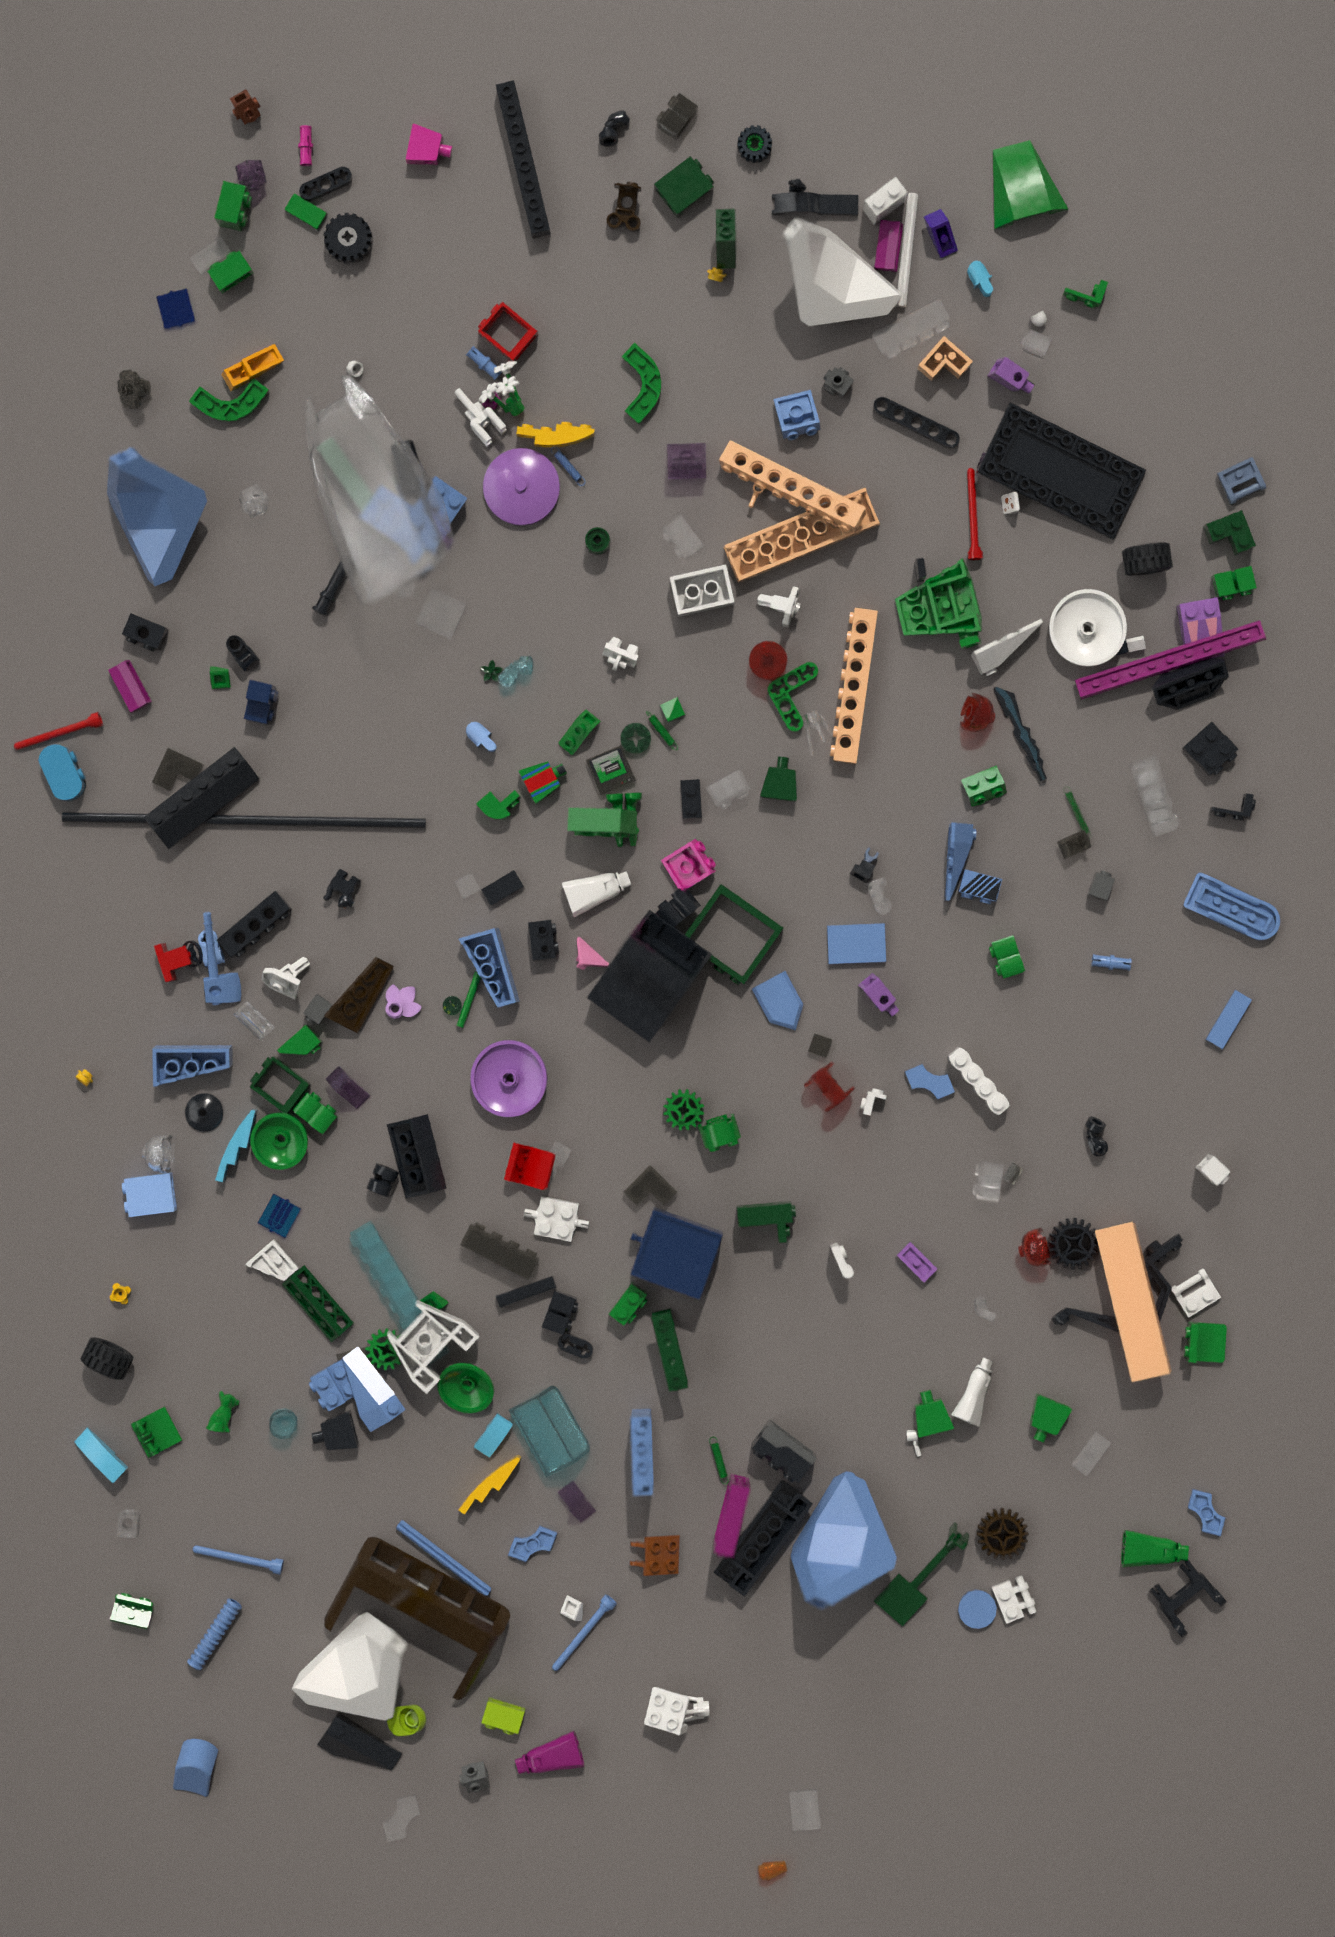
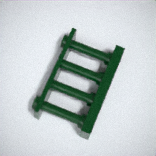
M671 1309L652 1312L651 1318L669 1392L688 1388V1379Z

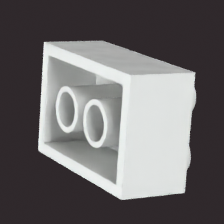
M726 565L670 577L678 617L734 605Z

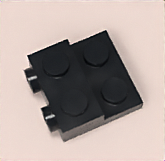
M1210 722L1182 747L1208 776L1212 773L1217 775L1223 769L1221 765L1226 760L1230 763L1238 756L1236 751L1239 750L1213 722Z

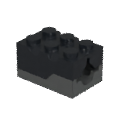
M770 1419L751 1443L752 1453L761 1460L765 1457L771 1468L776 1471L781 1469L784 1474L783 1476L792 1483L794 1480L799 1483L817 1459L816 1453Z

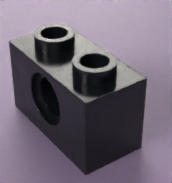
M130 613L122 635L126 636V641L136 644L138 641L144 644L143 648L154 652L155 649H161L169 629ZM148 629V637L142 639L140 637L141 630Z

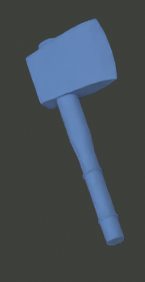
M205 912L203 913V924L205 927L209 977L203 978L206 1003L219 1005L221 1003L241 1001V983L238 973L218 975L212 928L213 922L211 913Z

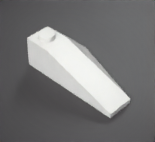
M1042 619L1019 629L1015 633L1006 635L999 641L996 640L974 651L971 656L980 674L986 673L989 676L997 672L996 668L1043 623Z

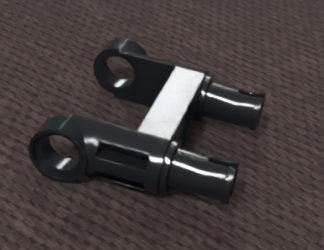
M1190 1560L1184 1562L1189 1569L1183 1563L1179 1567L1189 1578V1582L1175 1594L1168 1596L1160 1584L1154 1586L1159 1593L1153 1587L1149 1591L1159 1602L1160 1610L1182 1638L1188 1633L1174 1611L1202 1588L1221 1607L1227 1603L1205 1575L1195 1569Z

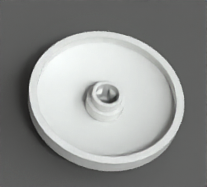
M1093 589L1078 590L1064 597L1055 607L1049 623L1050 639L1058 654L1066 661L1084 667L1101 665L1113 658L1122 647L1127 632L1126 618L1121 606L1110 595ZM1089 626L1091 631L1086 633L1084 627Z

